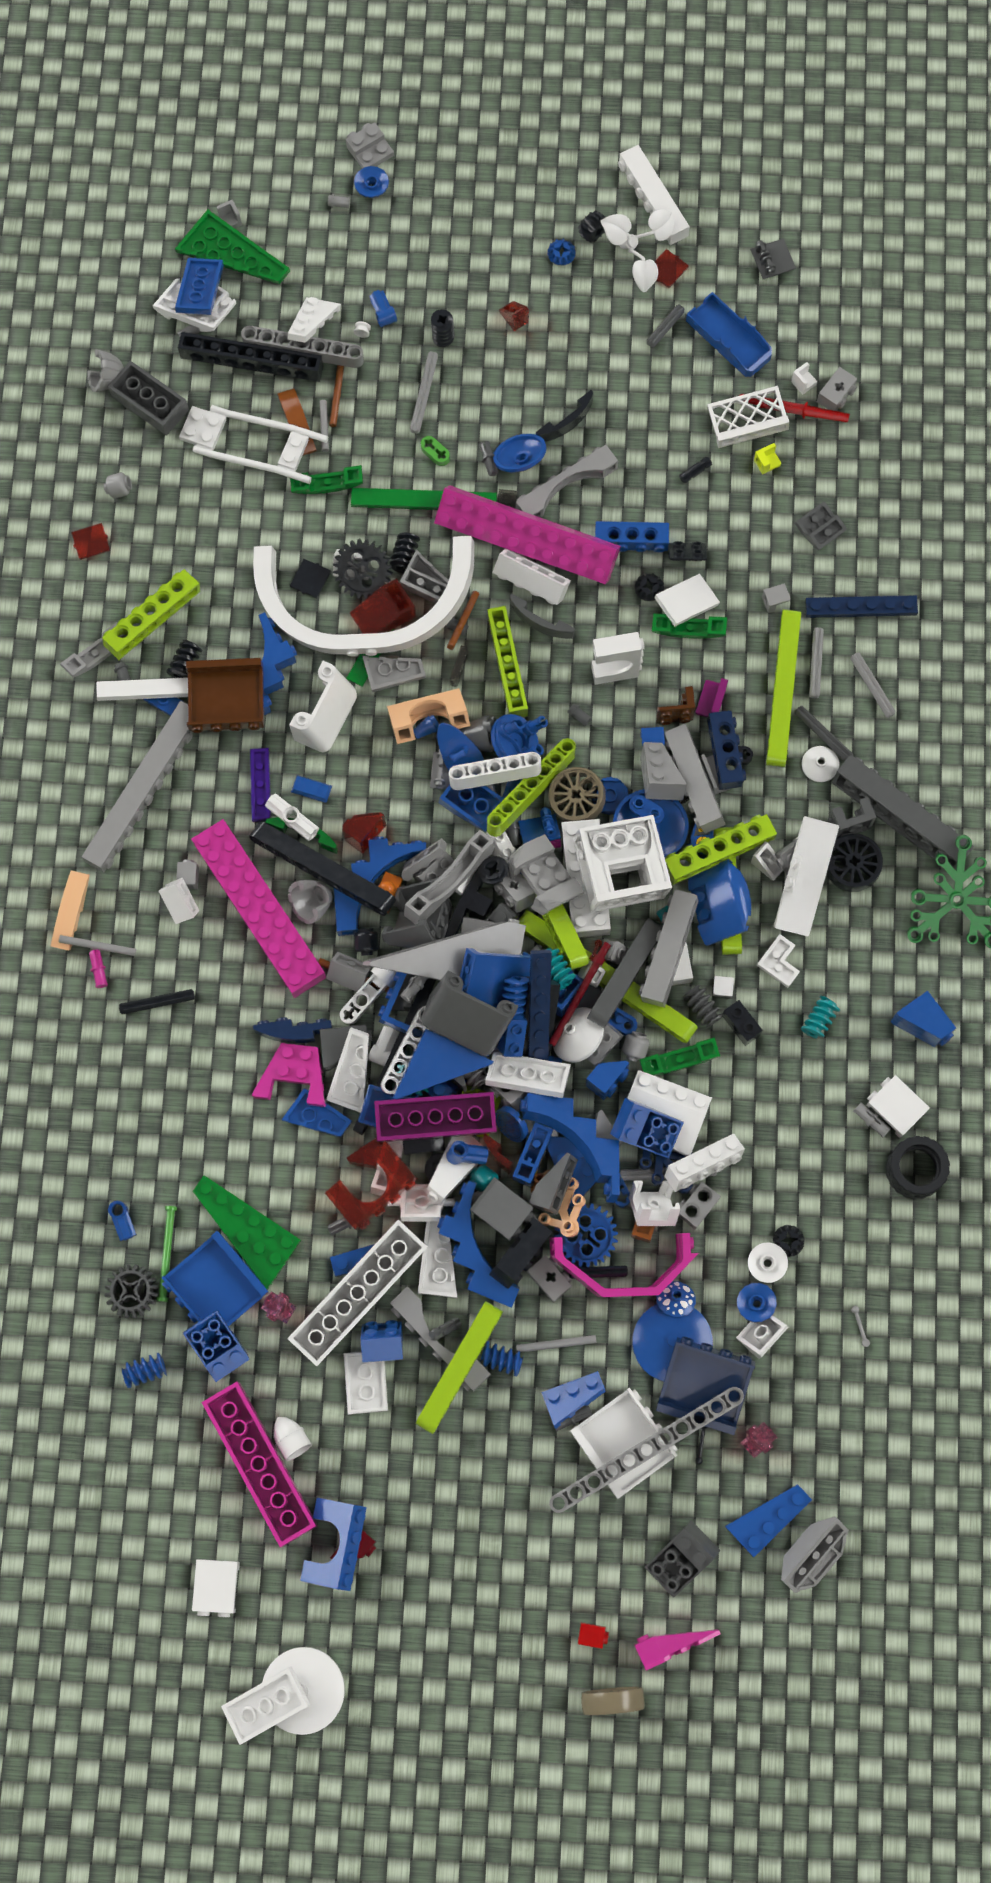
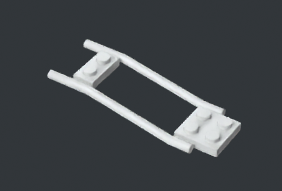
M211 405L210 411L192 406L179 435L181 441L194 445V453L277 473L310 484L312 477L297 473L296 470L309 441L308 439L312 438L324 443L328 441V436L302 427L230 411ZM226 418L291 432L279 459L278 466L214 451Z

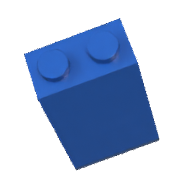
M928 991L899 1010L891 1020L893 1025L933 1047H936L938 1044L943 1046L949 1042L954 1036L953 1032L956 1029L955 1025Z

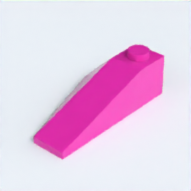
M718 1629L654 1635L651 1637L646 1634L637 1638L638 1643L634 1644L644 1669L647 1671L670 1660L672 1655L682 1654L688 1651L691 1646H698L721 1633Z

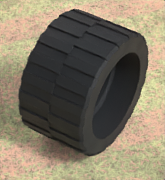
M914 1136L906 1138L888 1156L886 1176L889 1184L897 1193L906 1198L924 1199L927 1196L933 1195L945 1184L950 1173L948 1154L942 1145L929 1137ZM919 1150L931 1157L935 1164L936 1173L930 1183L917 1186L908 1182L903 1177L899 1164L906 1152Z

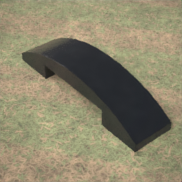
M590 390L577 400V409L555 426L549 421L536 431V435L542 437L547 442L559 438L574 429L590 410L593 402V391Z

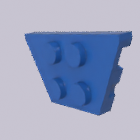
M551 1136L547 1148L554 1166L566 1153H570L578 1160L572 1175L579 1182V1187L575 1190L574 1195L581 1194L584 1196L596 1184L588 1162L577 1147L567 1138ZM572 1200L569 1205L570 1208L574 1207Z

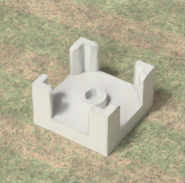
M633 1181L629 1200L637 1226H676L681 1208L679 1203H676L675 1207L672 1206L670 1198L673 1189L668 1181L661 1183L659 1192H641L643 1181Z

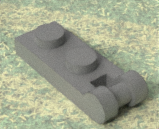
M441 838L405 862L401 875L405 881H410L414 873L420 869H426L435 859H441L445 855L447 843Z

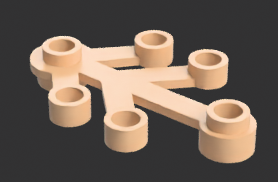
M550 1170L543 1172V1174L546 1175ZM571 1177L558 1212L562 1220L551 1218L547 1213H541L538 1217V1221L544 1226L550 1225L559 1228L565 1237H574L578 1234L579 1223L577 1218L581 1208L586 1203L585 1197L581 1194L574 1195L575 1190L579 1187V1182L575 1178ZM572 1200L574 1207L569 1216L567 1210Z

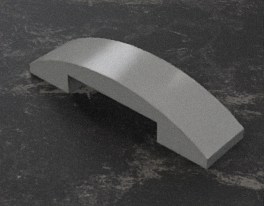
M116 622L115 624H113L111 627H109L108 629H106V630L103 632V635H104V633H105L106 631H108L109 629L112 630V629L117 625V622ZM121 635V636H119V637H120V638H124V637H126L127 635ZM101 637L78 655L72 654L61 662L60 665L72 677H76L91 670L112 653L104 647Z

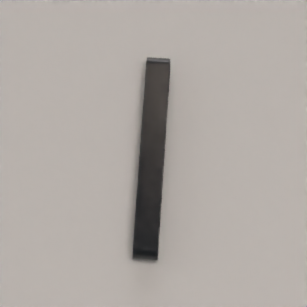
M260 821L249 835V838L255 844L382 916H385L396 902L395 897L389 892L263 821Z

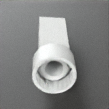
M374 967L371 970L373 972L371 977L341 1009V1020L346 1024L356 1023L387 987L392 988L395 985L396 981L393 978L396 972ZM372 982L380 988L378 991L370 985ZM362 995L366 996L367 1003L364 1006H359L357 999ZM354 1004V1006L360 1009V1011L358 1013V1011L355 1010L352 1013L353 1019L348 1018L346 1020L345 1018L347 1017V1015L345 1013L347 1011L351 1012L354 1009L353 1007H351V1005Z

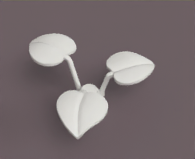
M664 209L653 211L648 220L652 231L639 235L628 233L631 229V222L625 215L614 214L602 219L600 222L608 240L614 245H619L622 249H628L629 253H633L641 259L634 262L632 273L638 288L642 292H646L658 277V267L651 259L645 261V257L636 252L634 248L638 245V238L649 236L653 233L658 241L669 238L674 229V215L672 212Z

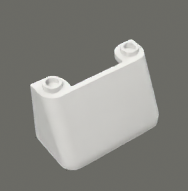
M322 661L318 669V676L326 687L313 713L299 712L295 714L289 726L294 741L319 752H327L332 747L355 703L357 693L353 685L335 666Z

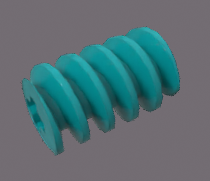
M548 948L546 950H551L552 952L551 979L560 984L561 991L572 983L576 975L575 973L569 974L572 971L571 967L565 968L568 965L567 961L561 962L564 956L558 955L559 949L553 950Z
M820 996L821 1000L816 1002L817 1006L813 1007V1013H810L809 1019L804 1022L806 1026L801 1027V1030L806 1035L817 1039V1037L824 1038L825 1035L821 1031L829 1030L825 1024L832 1025L833 1023L829 1017L836 1018L833 1011H840L836 1003L825 996Z

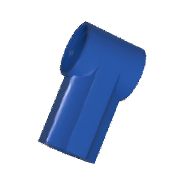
M374 291L369 297L379 326L384 327L397 322L394 308L390 306L384 291Z
M455 1141L447 1151L446 1158L448 1162L454 1165L461 1162L485 1165L488 1158L487 1146L468 1145L463 1141Z
M121 1201L112 1202L109 1205L108 1213L112 1217L120 1241L136 1236L128 1206ZM117 1205H121L123 1212L121 1215L116 1216L114 1208Z

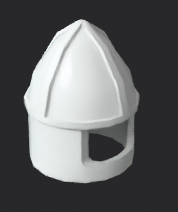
M287 1417L276 1418L274 1426L275 1445L279 1448L286 1461L297 1458L312 1446L304 1432V1428L300 1427L298 1423Z

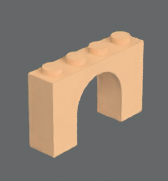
M459 688L387 706L397 744L416 740L413 725L420 719L431 715L447 718L450 725L458 729L470 726L467 708Z

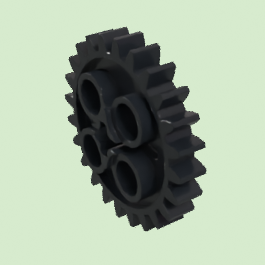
M359 538L357 544L351 540L350 546L345 544V550L340 549L338 551L340 555H336L335 559L339 562L333 563V566L338 569L334 570L333 573L339 575L335 579V581L341 580L339 587H346L344 593L350 590L351 597L357 593L358 599L361 598L362 594L367 599L369 594L374 598L376 592L378 594L382 593L381 588H387L386 583L391 581L387 576L393 574L388 569L392 568L393 564L387 563L391 559V557L384 556L387 550L380 551L382 545L375 547V541L369 544L368 539H366L362 543ZM354 553L361 554L362 560H356ZM371 561H377L379 568H373ZM362 565L365 566L364 572L361 571ZM347 570H353L355 577L348 576ZM364 577H369L372 580V585H367L364 582Z

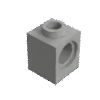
M193 860L177 862L176 880L183 877L188 889H198L199 866Z

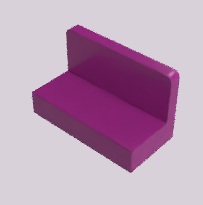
M721 678L720 683L710 680L705 681L696 709L697 715L708 718L709 713L720 711L728 685L727 679Z

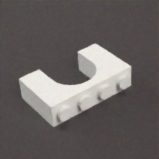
M638 632L593 639L595 660L592 661L591 669L594 684L639 677V671L642 670V656H644L643 638H639Z

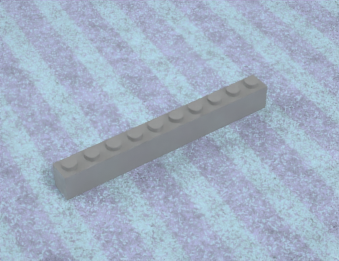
M180 701L83 853L82 859L85 863L103 873L112 866L116 853H120L126 837L131 836L134 830L133 826L137 821L141 820L145 807L152 803L154 793L162 787L166 774H170L173 769V763L183 753V747L192 739L193 732L189 731L187 727L188 704Z

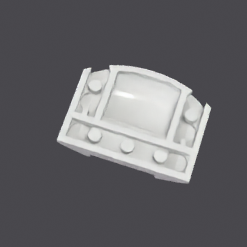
M179 278L172 282L154 303L153 308L169 320L174 318L198 327L201 332H211L218 327L236 305V300H232L229 297V293L218 286L211 315L176 313L175 305L181 286Z

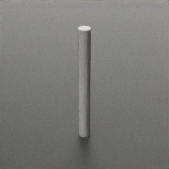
M63 935L59 937V943L131 956L136 954L135 948Z
M596 1335L519 1344L516 1345V1348L521 1353L597 1343Z

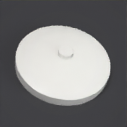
M311 1647L293 1648L279 1655L270 1664L264 1675L263 1682L292 1666L310 1706L276 1725L289 1733L299 1735L311 1734L328 1726L339 1713L345 1696L344 1678L336 1662L323 1651Z

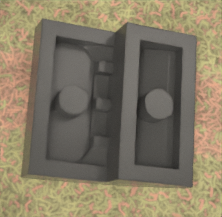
M825 501L794 523L804 537L818 551L847 530L839 516L833 514Z

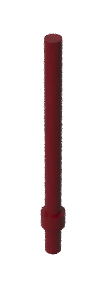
M604 942L598 954H595L590 969L549 1040L550 1045L556 1046L565 1025L570 1021L598 968L602 967L605 962L604 958L611 944Z

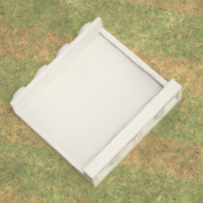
M628 1388L610 1403L570 1430L596 1469L663 1429L659 1423L655 1424L651 1419L654 1415L647 1406L644 1408L639 1402L642 1398L635 1389L632 1391ZM665 1433L660 1434L658 1438L660 1444L667 1445L669 1441L663 1436ZM643 1444L641 1447L642 1454L649 1456L652 1453V1447L649 1444ZM675 1445L670 1446L608 1484V1487L615 1497L619 1499L678 1456L675 1453L678 1449ZM628 1454L624 1456L623 1462L626 1466L631 1467L634 1465L635 1459L632 1455ZM609 1465L606 1468L607 1476L615 1477L617 1475V1468Z

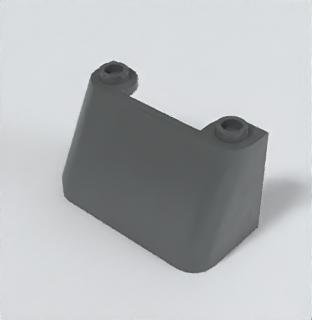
M438 878L397 888L394 905L400 912L394 930L391 926L383 929L382 939L389 946L411 948L445 938L452 915V904L449 897L427 920H418V924H414L404 916L405 904L418 891L425 889Z
M448 970L428 998L422 1015V1023L426 1028L480 1055L488 1056L495 1049L516 1014L518 1005L508 1000H502L495 1008L463 992V980Z

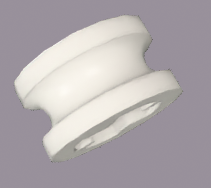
M356 322L354 334L361 338H367L370 335L371 326L366 322Z

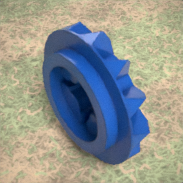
M564 238L562 240L556 239L555 242L550 243L548 248V257L556 265H567L574 260L576 255L575 246L571 244V241H565ZM563 247L565 252H563L562 257H560L559 251Z

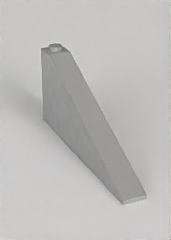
M508 919V922H497L364 961L363 965L441 980L448 970L460 977L466 948H473L481 953L521 955L526 925L519 924V920Z

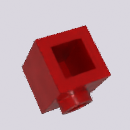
M581 1622L578 1644L603 1649V1644L607 1645L609 1632L605 1631V1626Z

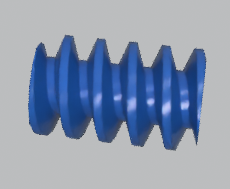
M523 976L505 978L504 982L509 985L504 986L503 989L508 991V993H503L502 997L518 1005L513 1019H523L525 1016L526 1008L524 1005L527 1002L526 997L528 993L526 990L529 987L527 984L529 978Z
M487 1341L480 1362L483 1360L484 1367L491 1363V1369L493 1370L498 1365L499 1372H502L506 1367L507 1374L514 1370V1376L517 1377L524 1356L520 1357V1351L513 1355L512 1348L505 1353V1346L497 1350L496 1343L490 1348L489 1341Z
M159 1352L155 1360L149 1355V1362H146L142 1357L141 1364L133 1360L132 1367L126 1362L125 1369L122 1368L127 1388H131L132 1382L135 1386L139 1385L140 1380L144 1384L147 1383V1377L154 1381L155 1374L159 1379L163 1377V1372L167 1376L166 1367Z

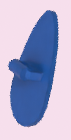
M440 723L438 725V745L448 771L456 765L484 761L481 751L458 728L447 723Z

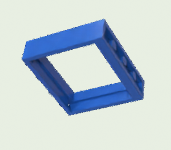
M396 972L393 978L396 981L394 988H389L385 997L388 999L386 1006H381L378 1016L381 1017L380 1023L406 1034L410 1025L389 1017L407 975ZM413 1028L412 1035L421 1037L422 1031Z

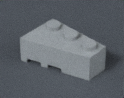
M416 549L400 580V584L403 589L436 604L446 589L449 580Z
M644 742L640 761L645 798L683 800L687 784L663 743Z

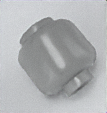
M122 472L107 476L106 483H104L106 494H109L114 499L127 496L132 489L130 477Z
M636 1031L626 1035L622 1051L627 1055V1059L638 1061V1059L646 1057L650 1045L649 1040L646 1038L647 1035Z

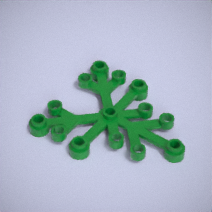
M959 835L955 840V845L958 848L956 870L948 862L946 855L938 854L935 858L936 863L942 866L955 881L954 889L946 881L944 874L936 873L933 877L934 882L940 885L948 895L925 893L922 889H915L911 893V900L915 905H923L926 901L946 903L935 913L921 912L918 909L911 911L910 917L913 921L925 920L918 927L908 929L907 938L912 943L920 942L923 939V932L931 927L927 934L929 940L932 942L938 941L940 938L938 932L940 918L954 908L961 909L970 920L969 933L966 935L967 942L969 944H976L979 939L977 930H979L984 936L985 945L991 948V943L988 942L991 932L985 927V925L991 926V915L989 917L976 916L967 906V904L985 905L991 908V896L990 898L968 896L984 885L983 877L980 875L974 876L972 882L962 890L963 882L979 869H983L987 861L984 857L978 856L975 858L974 863L965 870L966 851L971 848L972 840L967 835ZM961 839H966L965 845H960ZM939 857H945L943 863H939L938 859ZM982 859L984 861L983 865L978 866L977 861ZM938 876H943L941 882L936 881ZM980 878L982 880L981 884L976 885L975 880ZM920 893L922 897L918 900L915 899V895ZM955 896H960L959 902H954ZM915 912L920 913L918 918H913ZM913 931L918 932V935L916 937L911 936V933ZM933 932L937 933V937L934 939L930 938ZM971 935H975L974 941H969Z

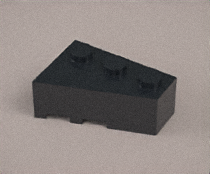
M533 1217L489 1275L507 1289L512 1284L517 1285L523 1277L521 1272L523 1270L528 1271L534 1263L531 1259L533 1257L537 1258L543 1251L541 1246L552 1231Z

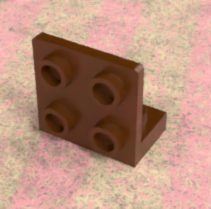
M693 686L685 687L684 693L681 694L680 705L657 707L656 724L669 725L672 722L684 724L693 720L695 712Z

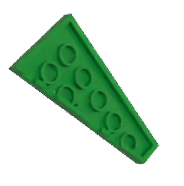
M208 209L175 248L177 253L193 258L223 260V267L279 285L290 272L289 267Z
M204 1175L193 1190V1193L268 1290L301 1240Z

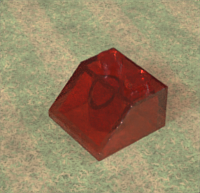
M377 812L354 815L351 819L348 818L342 826L345 841L363 854L369 847V840L378 837L386 827L384 814Z

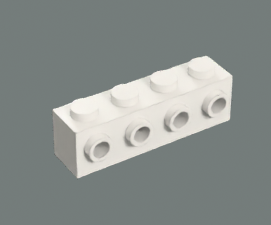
M504 549L499 554L492 572L500 579L508 580L516 587L524 588L530 591L532 595L540 596L546 599L548 603L556 605L564 599L571 581L508 549Z
M732 1134L668 1165L664 1177L674 1192H677L699 1180L705 1179L715 1172H720L731 1164L738 1163L742 1159L745 1148L736 1135Z

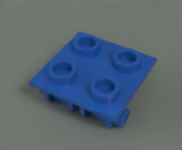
M548 807L541 809L540 817L518 821L523 844L544 834L549 841L561 839L555 814L552 815Z

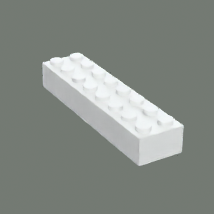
M398 1219L287 1339L312 1363L318 1366L423 1253L427 1246Z

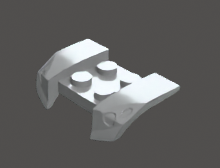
M545 834L523 844L510 855L508 861L511 879L521 872L537 895L531 908L541 915L584 894V890L576 878L570 877L554 854L555 848Z

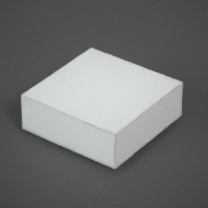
M715 976L713 996L732 998L734 978Z

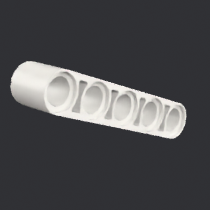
M528 752L456 765L449 770L450 786L454 790H463L535 777L541 773V757L536 752Z
M426 1006L417 1011L381 1081V1089L387 1094L395 1093L421 1037L415 1038L412 1035L413 1028H421L422 1034L425 1029H428L423 1025L421 1012ZM407 1044L413 1047V1053L410 1056L405 1055L403 1052V1047ZM395 1063H403L404 1071L402 1073L395 1072ZM389 1079L395 1082V1088L392 1091H388L385 1088V1082Z

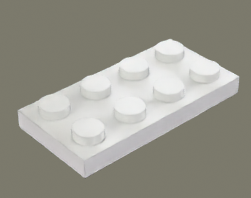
M499 1052L493 1053L491 1060L494 1062L489 1066L485 1085L563 1098L571 1064L523 1056L504 1057Z
M291 1666L221 1707L239 1745L310 1706V1703Z

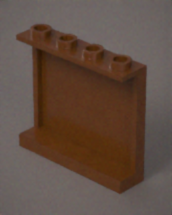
M261 658L186 661L188 672L187 727L189 731L201 733L204 730L221 732L226 729L240 731L241 729L259 730L264 728L263 662Z

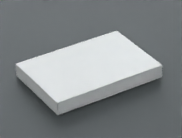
M700 574L656 594L654 597L674 627L718 606L720 603Z
M362 1352L344 1353L348 1415L388 1411L385 1361L362 1362Z

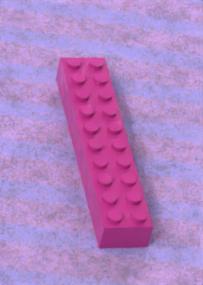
M451 485L444 488L434 521L435 524L603 584L608 583L621 547Z
M224 819L193 837L191 840L292 996L296 998L326 979L324 970Z

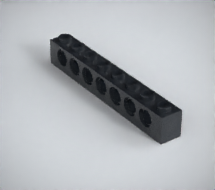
M181 332L178 344L181 359L320 382L324 367L322 355Z

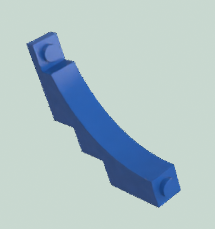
M527 1093L524 1100L520 1102L522 1119L544 1124L571 1141L588 1162L597 1183H605L604 1194L606 1195V1202L614 1203L620 1196L619 1140L596 1138V1119L573 1117L572 1098H558Z

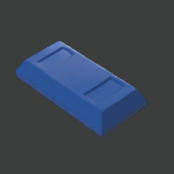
M297 775L291 793L327 803L332 785Z

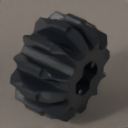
M598 211L590 212L581 220V224L578 226L580 236L590 243L597 241L605 233L600 221L606 217Z

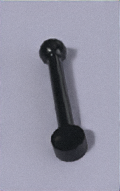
M706 1426L701 1428L698 1456L695 1458V1463L698 1465L703 1463L702 1450L705 1430L708 1428Z

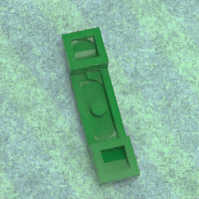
M362 465L344 467V471L309 475L308 472L301 473L312 477L310 484L290 478L291 492L298 494L331 493L363 484Z
M654 613L652 632L666 636L694 639L726 636L728 617L709 616V619L692 618L674 627L666 614Z
M279 817L266 820L267 824L283 833H286L287 828H289ZM319 829L314 837L319 839V848L337 854L338 848L335 842L324 831Z
M714 1037L697 1042L692 1046L640 1059L643 1072L659 1076L705 1063L720 1057Z

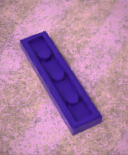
M269 748L250 749L252 822H265L268 818H271V811L265 807L267 800L271 797Z

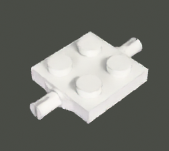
M403 1184L400 1198H388V1206H400L401 1221L439 1222L443 1206H454L455 1198H446L439 1205L432 1202L425 1193L429 1184Z

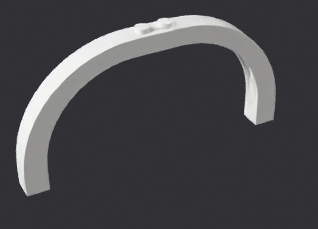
M472 536L453 537L452 570L442 596L422 618L407 627L391 632L332 635L314 631L296 621L285 609L278 593L276 583V551L272 546H254L253 567L255 585L259 598L269 616L284 633L303 646L323 653L347 654L351 657H356L358 654L375 656L377 653L395 652L418 645L439 632L457 613L472 581L474 540Z

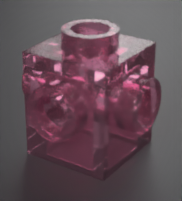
M271 1291L264 1300L261 1309L267 1312L265 1316L276 1322L278 1319L287 1324L297 1306L290 1303V1297L280 1292L277 1295Z
M762 1422L758 1427L755 1424L746 1431L748 1436L740 1443L755 1458L762 1451L766 1454L774 1446L772 1442L777 1436Z

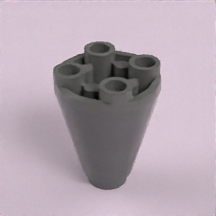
M483 716L471 721L470 726L459 729L481 752H495L491 741V729L496 721L495 716Z

